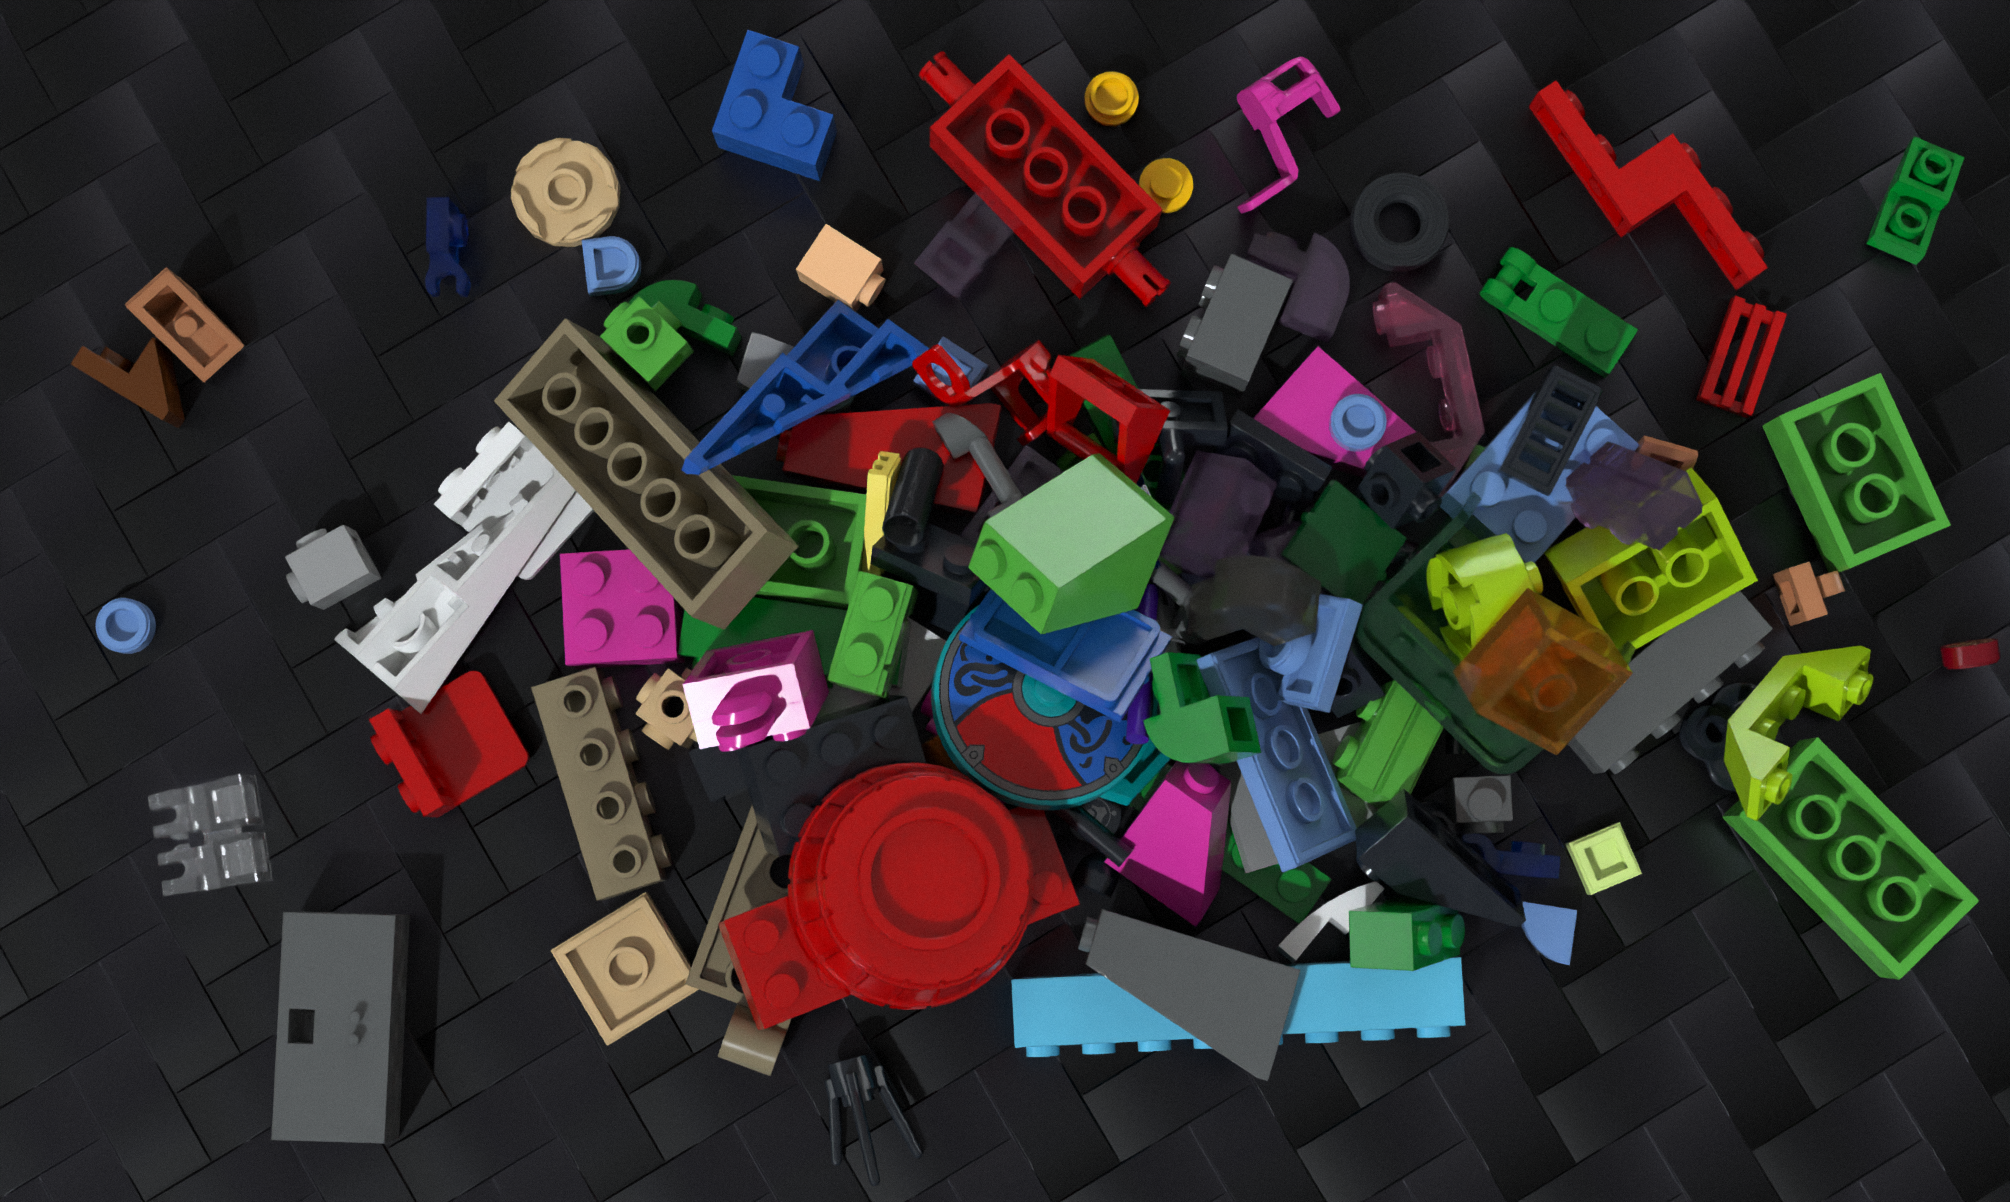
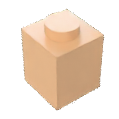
M825 224L796 268L800 281L833 302L840 300L855 312L862 303L869 307L874 302L886 280L880 276L884 270L881 258Z

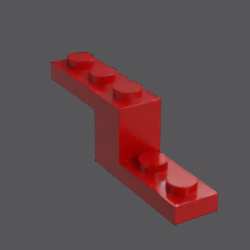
M1554 81L1537 93L1529 108L1621 238L1675 203L1736 291L1768 268L1762 260L1764 258V251L1760 243L1750 232H1743L1731 216L1733 208L1730 201L1719 188H1711L1699 171L1701 170V162L1697 154L1687 143L1683 142L1680 144L1672 133L1618 169L1614 163L1617 160L1614 149L1601 134L1595 136L1583 119L1585 117V110L1580 100L1572 91H1564L1559 83Z

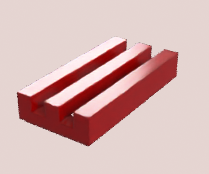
M1734 296L1730 300L1696 400L1749 418L1754 412L1787 314L1780 311L1772 312L1766 310V306L1758 303L1752 305L1746 303V299ZM1742 315L1749 319L1721 396L1713 392L1739 317ZM1761 322L1768 324L1741 402L1735 401L1734 399Z

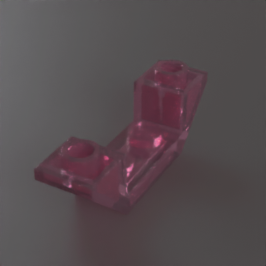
M1398 283L1385 284L1378 295L1379 301L1373 302V316L1378 334H1387L1389 348L1430 339L1433 342V346L1427 347L1428 366L1432 378L1441 379L1445 399L1438 401L1439 416L1444 431H1452L1453 438L1431 442V444L1457 469L1439 494L1441 498L1485 432L1462 326Z

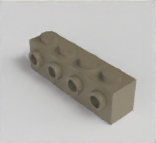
M593 667L531 687L596 900H606L668 880L664 868L672 866L670 852L663 834L654 836L648 815L656 813L655 805L647 782L638 783L632 762L639 760V753L631 730H621L615 710L622 708L623 702L615 678L613 676L605 678L603 670Z

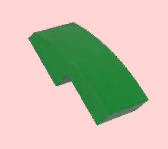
M1914 136L1910 140L1895 171L1866 244L1917 265L1926 254L1940 211L1950 201L1964 157Z

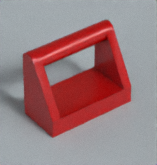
M1058 355L1049 375L1047 435L1082 460L1093 454L1100 453L1136 484L1170 410L1094 359ZM1084 399L1119 422L1117 456L1072 426Z

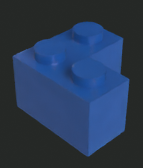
M747 30L712 133L718 148L820 181L837 134V128L833 114L792 101L804 67L799 46Z

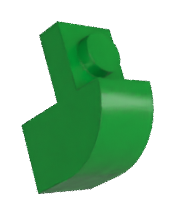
M682 280L660 281L642 289L630 300L629 304L631 305L638 297H641L651 308L657 301H660L682 323L676 330L682 337L684 335L689 336L732 357L742 339L737 327L732 325L734 321L733 316L708 304L704 305L702 311L697 309L703 295L696 284Z
M1167 652L1149 658L1154 677L1152 688L1159 702L1161 714L1145 719L1143 722L1147 734L1159 751L1179 762L1219 764L1234 762L1262 753L1250 698L1222 695L1209 697L1208 689L1197 663V659L1201 658L1199 654Z

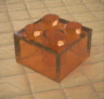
M1529 588L1524 591L1453 670L1455 677L1476 713L1555 755L1559 754L1633 674L1606 632Z

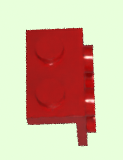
M469 671L438 689L422 714L412 706H409L402 711L388 708L369 719L376 731L374 735L370 736L376 752L386 765L394 763L403 779V782L398 784L402 798L413 813L420 810L424 817L438 818L524 768L530 759L527 749L487 679L478 671Z

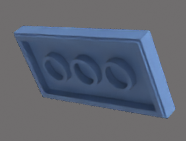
M1260 636L1197 659V663L1210 697L1222 695L1250 698L1262 753L1237 760V763L1281 871L1285 872L1355 841V830L1357 828L1308 709L1289 705L1276 699L1283 675L1269 670L1261 664L1259 659Z

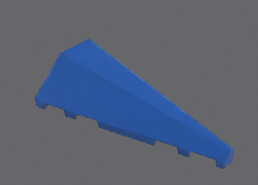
M837 300L787 356L782 353L690 452L681 470L686 474L700 475L912 366L914 359L929 348L891 320L887 319L880 328H877L840 300Z

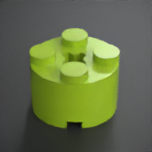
M1504 533L1436 554L1435 558L1429 560L1427 565V587L1433 611L1443 608L1449 625L1439 629L1449 649L1459 660L1467 662L1473 659H1481L1543 639L1544 626L1538 613L1535 595L1541 594L1543 591L1541 574L1534 562H1523L1510 535Z

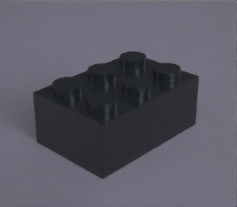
M889 695L888 699L878 698L815 718L811 728L807 729V732L798 738L788 741H775L772 735L736 750L765 850L779 857L792 853L795 842H798L800 839L798 835L808 816L817 805L823 803L821 800L847 779H854L855 775L887 764L907 762L927 764L908 698L898 695Z

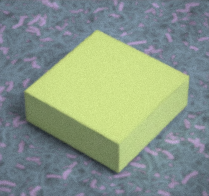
M1620 822L1566 843L1587 895L1595 894L1642 874Z

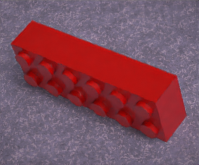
M1021 807L1009 810L1021 829L1033 866L1034 893L1032 910L1027 925L1079 905L1078 897L1044 810ZM788 896L731 917L718 924L758 1030L769 1028L851 995L849 994L850 990H843L832 982L816 966L818 964L815 959L812 960L806 952L795 929L797 927L796 921L792 920Z

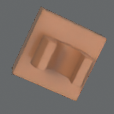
M1810 562L1772 574L1790 626L1827 615L1823 598L1845 591L1838 570L1815 577Z

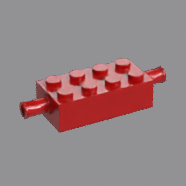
M944 51L933 56L936 63L933 65L929 60L921 69L919 77L923 81L925 80L951 108L930 127V147L1079 299L1106 274L1111 275L1113 273L1138 296L1145 307L1150 306L1156 300V295L1160 297L1170 286L1171 282L1165 279L1137 249L1140 246L1139 243L1158 226L1163 209L1010 54L975 85L948 58Z

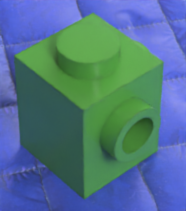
M638 297L631 305L628 302H623L616 307L605 320L604 327L607 329L600 336L607 346L655 391L694 352L688 342L676 332L682 325L680 320L660 301H657L651 308L641 297Z

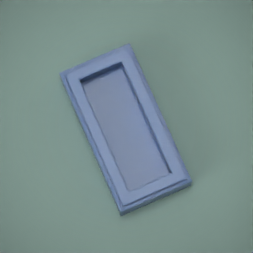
M1309 592L1301 622L1305 623L1311 631L1310 651L1305 662L1296 672L1290 675H1283L1277 700L1289 705L1330 713L1363 606L1362 604L1347 598Z

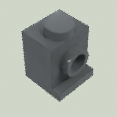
M1510 775L1460 777L1444 780L1445 804L1451 813V820L1456 835L1504 833L1503 822L1513 820Z

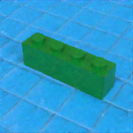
M753 597L724 630L693 618L684 610L678 654L687 659H692L691 669H694L707 650L813 630L828 689H833V684L827 678L847 610ZM908 619L907 621L910 624L891 687L902 688L911 630V622Z

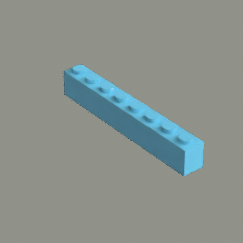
M1456 956L1415 971L1351 968L1350 961L1283 964L1299 969L1300 973L1279 1045L1283 1044V1034L1305 1033V1043L1339 1042V1032L1361 1031V1040L1375 1041L1395 1039L1394 1029L1416 1028L1418 1038H1437L1451 1036L1450 1026L1465 1025L1461 957ZM1099 973L1011 978L1015 1048L1026 1047V1057L1059 1056V1045L1082 1044V1054H1109L1116 1052L1115 1043L1138 1042V1051L1140 1052L1172 1050L1171 1040L1193 1039L1194 1049H1213Z

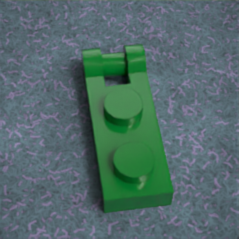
M1509 247L1500 261L1503 266L1495 279L1489 278L1480 291L1481 297L1603 378H1606L1638 329L1539 266L1525 252ZM1520 280L1534 288L1526 301L1518 297L1513 291Z

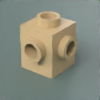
M687 667L681 676L670 669H667L662 677L654 673L642 687L636 698L642 704L636 715L647 722L642 732L668 750L674 742L688 749L694 741L698 743L682 685L692 672ZM672 697H680L684 703V710L678 717L671 718L666 714L665 706Z

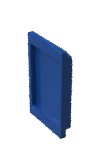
M992 589L989 590L976 611L970 615L969 621L959 635L960 641L1119 723L1144 684L1150 679L1152 668L1149 658L1164 654L1172 639V636L1160 631V625L1157 621L1134 609L1041 635Z

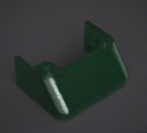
M1473 492L1410 553L1363 604L1354 637L1361 648L1486 769L1498 774H1511L1523 768L1624 677L1636 648L1629 641H1626L1589 676L1571 660L1561 656H1551L1559 670V679L1550 691L1536 696L1527 695L1522 692L1501 653L1462 662L1448 647L1439 629L1449 624L1443 608L1434 611L1432 609L1427 587V565L1430 559L1436 557V554L1455 548L1448 540L1466 524L1482 500Z

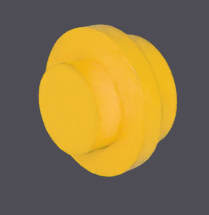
M1101 73L1094 77L1086 88V110L1090 117L1099 124L1105 126L1124 124L1132 118L1137 110L1138 90L1134 82L1122 73Z
M1161 158L1145 167L1140 176L1139 186L1163 209L1162 213H1172L1184 207L1189 201L1193 191V178L1188 168L1181 162L1171 158Z

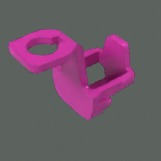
M1297 57L1284 63L1237 94V101L1253 129L1261 131L1281 178L1237 206L1241 214L1256 208L1289 186L1298 177V167L1276 120L1310 97H1312L1327 118L1334 116L1341 110L1320 73L1304 57ZM1293 66L1300 76V81L1285 91L1280 90L1270 82Z

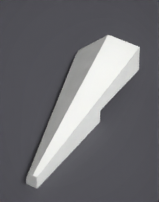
M555 467L551 469L554 476L536 494L528 498L520 493L509 502L513 510L510 514L490 529L480 524L415 574L417 582L405 595L394 603L384 598L373 607L377 614L374 619L355 633L345 628L334 639L420 714H422L576 491Z

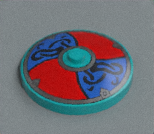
M978 606L975 607L960 621L946 641L937 660L931 688V705L937 733L948 756L959 771L999 800L1014 806L1033 810H1060L1080 806L1106 794L1118 785L1134 768L1149 744V741L1145 744H1132L1126 740L1128 711L1119 723L960 641L959 635L969 621L970 615L978 608ZM1153 688L1150 718L1157 716L1158 700L1154 695Z

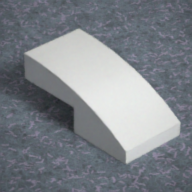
M1372 882L1339 895L1304 919L1290 932L1276 950L1290 962L1294 963L1327 922H1330L1346 935L1349 932V911L1372 904L1384 888L1379 883Z

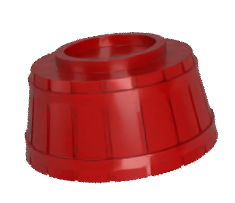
M916 762L887 764L868 769L855 775L854 779H847L821 800L823 803L817 805L808 816L798 835L800 839L798 842H795L788 872V879H790V884H788V902L792 920L796 921L797 927H795L796 932L810 958L817 961L818 964L816 966L840 988L850 990L849 994L865 1002L882 1007L889 1005V1008L902 1010L926 1009L927 1006L933 1008L950 1004L987 983L1007 963L1022 939L1032 910L1034 893L1033 866L1027 843L1019 825L1005 805L998 798L974 783L968 776L958 771L939 765Z

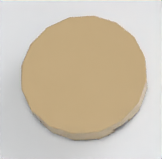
M556 138L534 147L521 159L516 169L517 174L511 189V200L518 219L535 238L552 246L576 247L582 245V240L599 237L611 226L620 206L621 187L612 163L597 147L581 141H573L571 138Z

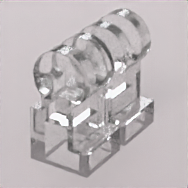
M237 774L219 778L212 782L168 790L148 796L150 811L175 809L177 813L176 819L173 822L153 827L155 839L171 837V839L183 840L189 838L188 834L202 831L204 836L203 846L190 848V844H181L174 847L173 851L157 854L159 866L183 863L185 866V873L182 877L161 882L164 897L273 881L265 832H242V828L264 824L256 775Z

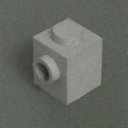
M345 525L327 533L326 529H320L304 536L296 542L298 550L285 556L292 569V572L288 573L286 578L296 597L301 603L309 601L310 605L323 610L381 579L358 533Z

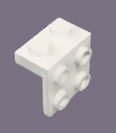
M508 422L502 429L498 426L494 427L481 439L476 447V452L479 455L465 470L459 467L443 481L438 489L442 496L434 505L469 533L480 524L490 529L513 511L509 502L522 493L530 498L541 490L554 476L551 470L554 466L522 432ZM577 491L573 493L517 575L524 580L535 577L594 511Z

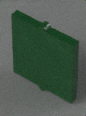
M1331 480L1311 511L1302 513L1301 521L1303 523L1281 556L1331 596L1347 598L1363 604L1376 583L1387 578L1385 570L1407 538L1396 529L1392 530L1377 513L1339 482Z

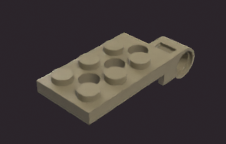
M751 806L685 984L738 1003L724 1036L718 1057L771 1076L791 1019L766 1029H757L744 992L736 988L732 981L734 966L718 926L719 923L726 919L788 896V888L777 885L771 877V866L779 856L765 850L754 809Z

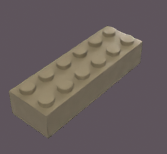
M566 318L494 400L502 411L693 618L724 630L798 547L795 541L721 464L700 475L686 474L681 469L686 457L700 442L599 336Z

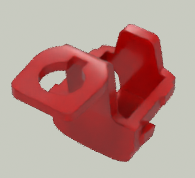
M1040 340L1017 353L988 378L970 388L969 381L962 369L941 345L936 344L912 361L913 368L931 392L951 407H960L991 388L1011 413V417L1020 427L1025 429L1016 439L1022 446L1038 438L1047 430L1048 411L1038 418L1018 391L1019 385L1025 376L1048 405L1049 375L1052 370L1049 366L1051 354ZM932 363L941 366L947 372L951 380V386L944 384L936 377L932 369Z

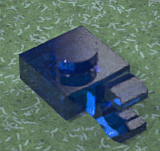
M449 197L427 198L426 252L430 255V265L426 274L425 285L432 297H439L441 280L446 276H455L457 279V293L461 297H467L471 288L470 278L464 269L457 264L459 263V247H466L467 219L465 214H459V209Z
M1478 833L1460 836V839L1466 844L1472 843L1477 845L1481 850V857L1500 874L1559 879L1560 856L1545 855L1546 844L1512 841L1511 852L1495 849L1487 837Z

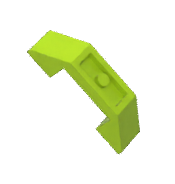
M1860 645L1783 656L1729 718L1724 762L1747 817L1758 821L1772 803L1778 805L1784 800L1791 786L1792 774L1787 772L1790 747L1774 741L1778 728L1786 719H1795L1802 706L1839 722L1853 704L1861 705L1868 696L1873 683V675L1868 673L1870 649Z

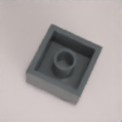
M1233 254L1230 255L1225 269L1214 265L1198 304V307L1206 310L1203 319L1192 315L1179 344L1180 347L1176 356L1185 359L1181 375L1240 400L1293 280Z

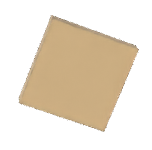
M648 892L643 893L550 950L607 1046L699 990L685 984L692 965Z

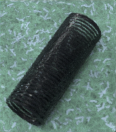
M914 448L904 456L882 526L884 536L896 546L913 547L923 539L944 468L941 457L931 449Z

